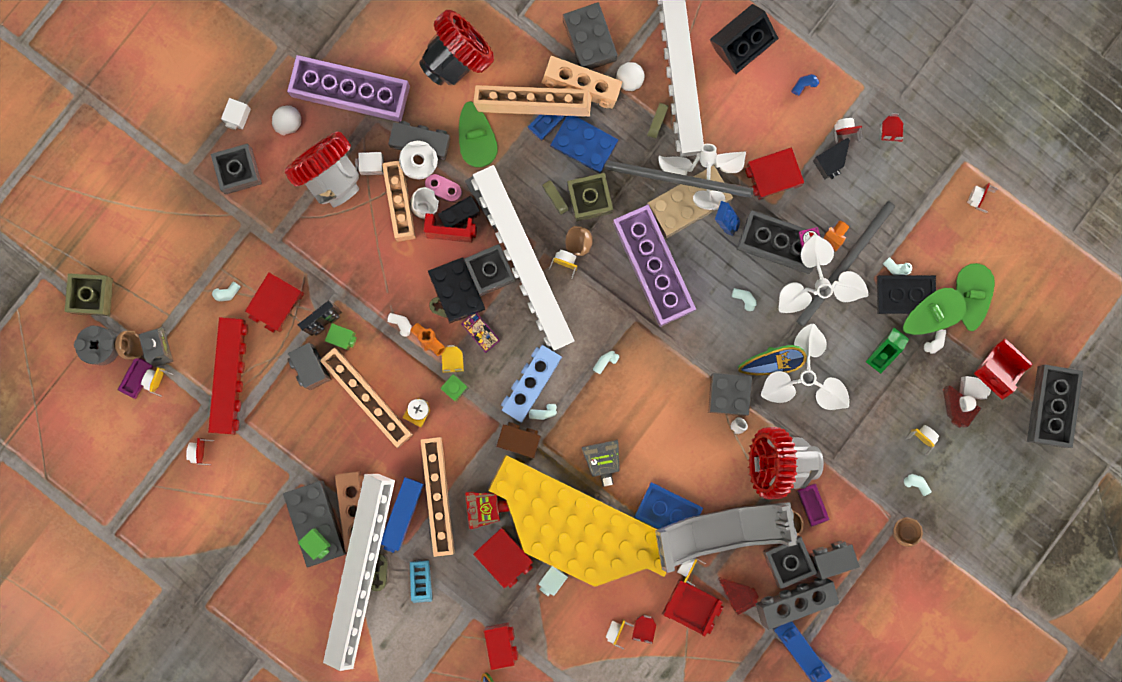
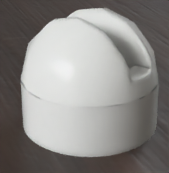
M972 396L960 397L959 403L963 412L971 411L976 407V400Z
M740 417L733 420L730 425L731 430L733 429L735 434H741L748 428L746 421Z

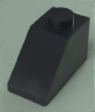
M849 138L826 150L813 160L824 180L829 177L832 180L841 174L840 170L845 165L848 152Z

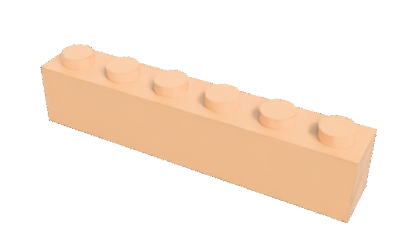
M476 85L473 104L478 112L590 117L591 96L589 90Z
M333 348L320 360L397 448H400L413 436L410 430L338 349Z
M442 438L422 439L421 448L434 557L453 555L455 550Z

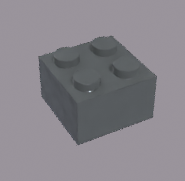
M248 144L211 154L219 187L224 194H230L262 184L253 149Z
M500 244L464 259L480 296L516 282Z
M307 343L288 353L290 358L287 360L291 368L297 371L296 379L301 387L312 390L331 381L326 367L320 362L321 357L315 345Z
M711 374L708 413L748 416L752 377Z
M800 536L797 537L796 545L786 546L778 544L763 551L775 582L780 589L817 574Z
M842 540L831 543L832 547L815 548L812 550L813 553L809 554L817 572L815 576L820 579L860 567L853 545L845 541L842 542Z

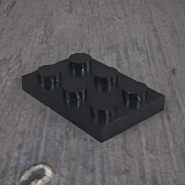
M463 257L428 270V275L449 324L485 310V306Z
M878 275L877 314H910L917 305L936 291V275Z
M328 300L297 325L309 335L313 336L315 334L317 336L325 330L324 326L329 322L331 324L336 322L340 318L339 314L342 311Z

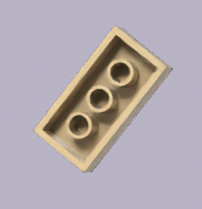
M711 166L710 180L724 183L715 166ZM707 169L694 177L707 179ZM680 184L647 203L665 239L716 211L700 208L693 201V196L696 192L706 191V189ZM723 193L725 202L730 203L733 199L732 195Z

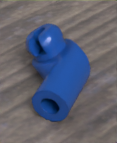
M813 74L800 77L791 92L799 96L804 87H817L819 79Z

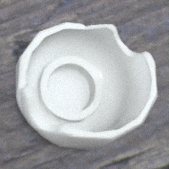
M633 62L621 65L616 74V79L622 81L621 88L625 91L639 89L645 78L642 67Z
M281 106L272 116V126L281 135L295 133L301 125V115L292 106Z
M423 187L418 188L413 193L410 199V208L415 216L425 219L426 213L434 215L437 212L439 201L436 199L433 190Z

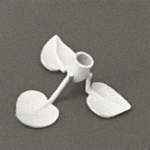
M704 144L701 146V152L697 153L693 164L684 157L659 156V165L662 171L687 176V171L692 172L700 160L701 165L707 167V180H710L711 166L713 164L716 168L720 167L721 171L725 173L740 172L744 167L746 152L717 155L714 145ZM706 189V191L696 192L693 196V201L700 208L718 210L721 201L725 202V196L722 192Z
M814 235L803 245L801 259L806 267L817 266L820 279L816 281L815 289H804L802 284L797 282L785 285L780 292L778 309L781 313H793L805 309L812 301L808 291L814 293V295L818 294L821 298L830 297L834 291V295L838 300L851 302L868 297V289L864 280L857 273L851 271L841 273L838 281H834L831 285L830 281L823 277L820 265H827L831 262L834 256L833 247L827 240Z
M809 324L798 333L794 341V345L804 349L807 355V369L801 372L800 379L793 381L785 372H773L767 377L761 391V396L771 402H788L796 394L793 384L802 382L806 386L815 384L820 387L816 392V400L822 408L827 410L848 408L849 395L846 387L840 380L829 377L824 381L823 385L816 381V374L810 367V356H821L826 350L827 343L817 326Z

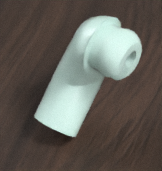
M890 257L883 263L893 275H908L913 268L910 263L896 264Z
M233 281L228 289H214L212 296L219 302L230 301L241 286Z
M733 288L732 297L742 299L745 303V309L753 311L757 305L753 295L749 291Z
M547 404V410L530 409L529 418L545 420L557 414V406L555 404Z

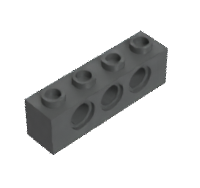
M816 578L814 582L799 584L797 588L783 590L774 597H764L760 602L756 603L761 625L770 630L837 605L839 600L833 581L828 578ZM817 592L815 598L812 599L813 593ZM799 598L798 604L795 605L796 599ZM782 604L781 610L777 612L778 606Z

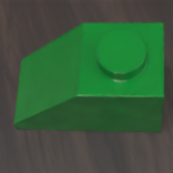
M893 328L872 352L866 363L881 374L904 350L909 338L896 328Z

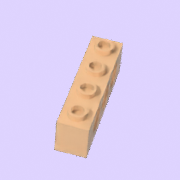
M554 56L550 57L541 82L548 88L589 90L592 102L599 104L603 108L613 109L622 85L620 80ZM560 76H565L567 80L562 79ZM578 82L584 83L585 86H580ZM596 88L601 89L603 93L596 91Z
M399 161L382 163L395 239L397 242L416 239L405 174L400 168Z

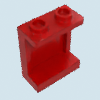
M792 147L751 160L747 163V168H745L748 179L751 178L753 183L751 186L753 188V195L757 196L758 200L791 188L801 187L804 184Z
M425 214L423 233L426 238L472 243V239L476 238L477 227L472 218H468L467 228L462 229L436 226L437 220L433 214Z
M268 272L245 312L250 314L248 318L254 322L262 321L265 323L264 328L273 333L276 330L281 332V327L298 299H302L305 293Z
M1003 339L991 349L974 374L1003 400L1016 390L1017 386L1015 385L1024 372L1032 367L1033 363L1007 339Z
M503 527L473 554L504 589L507 586L509 588L513 587L519 581L517 577L521 573L525 575L533 568L531 565L533 560L524 553Z
M679 579L662 614L705 637L707 633L710 634L715 625L712 622L715 616L719 617L724 606L721 605L722 601Z

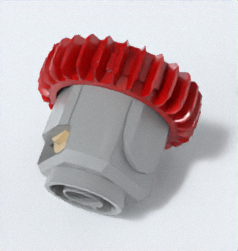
M341 132L332 133L295 158L284 172L294 186L305 184L320 204L330 203L333 208L346 202L359 190L356 184L359 180V173L346 156L351 145Z
M778 427L762 428L754 435L755 438L752 439L753 444L749 446L751 450L748 452L750 457L748 459L749 467L747 468L750 469L748 475L751 476L750 482L754 483L753 489H756V493L764 499H782L791 492V489L806 488L811 480H816L821 476L824 461L818 447L811 446L803 438L790 437L785 429Z

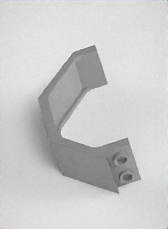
M790 502L736 507L689 517L656 530L662 570L667 573L675 571V566L696 557L744 546L766 544L796 545L797 532L794 527V514Z

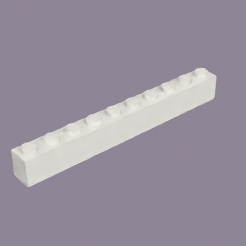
M657 0L658 5L661 4L662 11L659 12L660 23L664 24V30H661L662 41H666L664 58L665 60L668 59L669 66L666 67L667 78L671 79V85H668L669 96H673L671 113L676 118V122H673L674 133L678 134V140L675 141L676 151L680 152V157L694 156L701 152V146L704 145L686 2L685 0Z
M492 165L473 174L474 179L471 180L475 191L479 190L482 197L479 200L482 207H487L490 213L487 217L491 226L495 225L498 230L495 235L499 243H504L506 250L503 252L507 261L511 260L514 265L511 269L515 278H520L522 285L519 287L523 295H527L530 300L527 304L531 313H536L538 320L535 322L540 331L544 330L546 337L543 339L547 348L551 347L555 351L574 342L573 336L495 166Z
M364 474L323 663L339 671L353 669L395 483V480L380 474Z

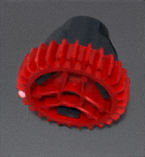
M445 10L434 21V30L437 34L430 40L428 48L425 50L419 64L424 73L436 84L443 85L446 82L448 85H456L471 69L477 73H482L494 62V55L491 47L488 46V42L475 29V26L473 27L465 17H461L455 11Z

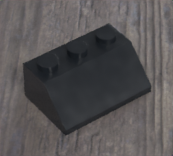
M751 4L709 40L716 53L737 74L779 38L766 12Z

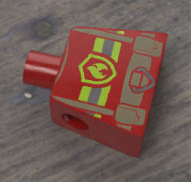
M465 492L469 529L500 521V513L510 512L506 500L498 501V495L494 493Z

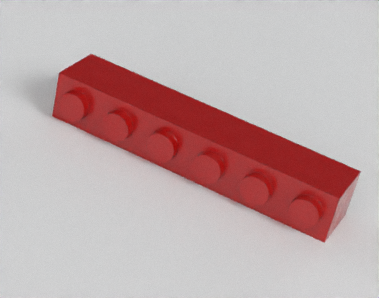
M219 317L208 433L235 435L236 431L239 430L237 413L241 410L239 393L243 390V382L240 380L241 373H244L245 363L242 362L243 354L246 353L244 337L248 334V324L243 319Z

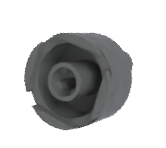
M94 325L89 326L78 334L74 342V348L82 361L99 366L107 365L118 356L114 348L117 335L107 328Z

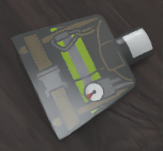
M164 327L139 334L143 354L148 363L157 367L173 362Z
M618 440L582 447L592 477L600 475L602 486L613 485L612 473L619 472Z

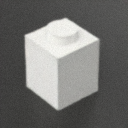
M229 98L221 120L230 129L236 130L239 128L243 130L251 108L247 104Z
M382 152L359 153V158L355 160L356 170H359L361 175H384L382 166L384 156Z
M961 377L959 396L987 399V396L990 395L991 389L979 378Z

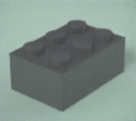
M599 2L563 14V23L579 66L592 70L617 61L618 54Z

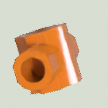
M838 221L834 228L830 227L825 233L823 239L832 245L835 252L845 241L846 237H844V234L849 229V226L843 221Z
M416 323L411 328V333L419 340L421 347L425 351L431 350L436 356H440L445 351V346L437 340L431 328L425 329L419 323Z

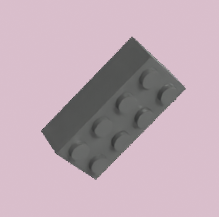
M752 210L750 211L737 250L810 274L814 268L806 267L801 259L802 246L798 232L808 229Z
M1040 365L1037 367L1027 442L1061 448H1073L1083 371L1050 365Z
M318 481L283 493L298 542L310 530L316 528L331 545L328 548L330 552L323 559L318 557L315 560L300 546L307 568L347 554L324 481Z

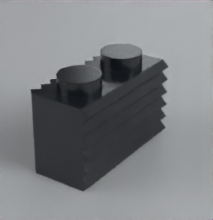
M470 195L438 213V216L444 227L457 228L467 223L468 218L473 220L474 217L477 218V215L480 216L481 213Z

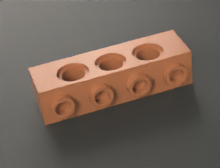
M361 471L335 475L345 552H348L355 519L351 515L350 509L352 506H358L364 479ZM351 486L357 490V494L353 498L348 495V489Z

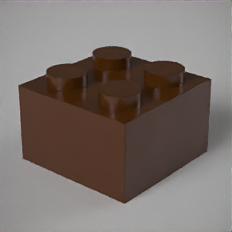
M508 422V425L503 424L496 447L535 459L541 436L538 435L539 431L527 428L526 431L520 430V425Z

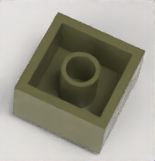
M605 173L567 181L576 222L613 214V206Z
M68 274L65 312L78 315L110 316L113 278L103 275Z

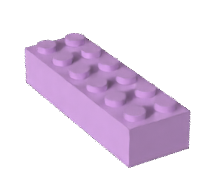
M297 55L287 92L293 98L399 122L402 121L410 85L407 80Z
M649 204L614 219L613 225L659 327L693 313L696 310L695 305Z

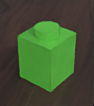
M332 323L325 341L349 351L350 347H354L357 337H355L356 333L354 331Z
M453 374L440 389L457 402L469 388Z
M316 528L310 530L298 542L313 560L318 557L323 559L330 552L328 548L331 545Z

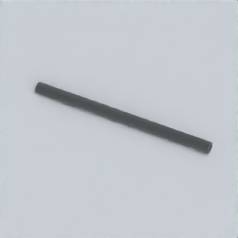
M608 160L605 163V170L749 198L753 196V188Z
M887 201L828 279L831 285L834 281H838L841 273L848 270L895 208L893 203ZM817 294L796 322L804 327L826 298H821Z

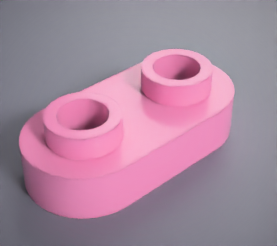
M437 174L428 176L425 181L426 188L435 192L434 195L448 202H456L462 195L461 188L457 183ZM432 181H437L438 185L433 187L431 183ZM449 189H455V193L452 195L448 191Z

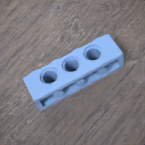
M544 345L540 348L536 347L531 355L534 359L530 364L526 363L521 371L524 374L521 380L514 382L511 387L513 393L510 397L506 396L501 404L503 412L521 423L562 359V356ZM537 362H544L546 369L542 372L536 371L535 365ZM526 379H535L536 385L533 388H527L525 386ZM518 394H523L526 397V401L522 405L515 403V397Z

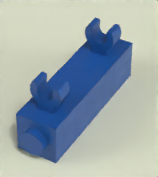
M404 477L382 537L381 545L384 546V550L394 553L395 550L399 551L401 549L424 483Z
M792 621L773 628V631L811 682H825L832 677Z

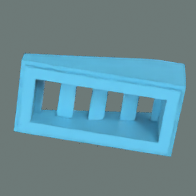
M429 560L410 562L411 601L413 603L432 601ZM415 568H425V571L415 572ZM415 576H425L426 579L415 580ZM416 584H426V587L416 588ZM417 592H426V595L417 596Z

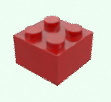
M509 622L486 626L484 635L491 670L514 666L515 661L518 660L517 646H513L512 643L515 638L513 626L509 627Z

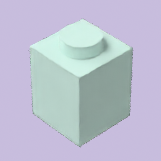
M551 566L538 583L541 586L539 590L547 596L550 594L554 596L568 578V575Z

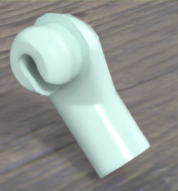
M609 351L599 358L593 370L601 374L609 361L616 364L620 356L615 351Z
M911 474L904 478L905 486L918 487L923 496L932 492L923 477Z

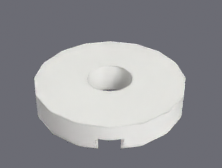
M410 142L400 152V168L405 175L412 179L420 180L427 178L437 167L438 158L436 151L426 142ZM416 155L421 156L423 164H415L413 157Z

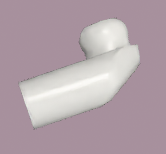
M390 313L388 322L398 324L401 330L400 334L404 337L409 336L412 326L408 319L404 316Z
M946 330L936 331L935 340L924 344L925 352L933 354L943 348Z

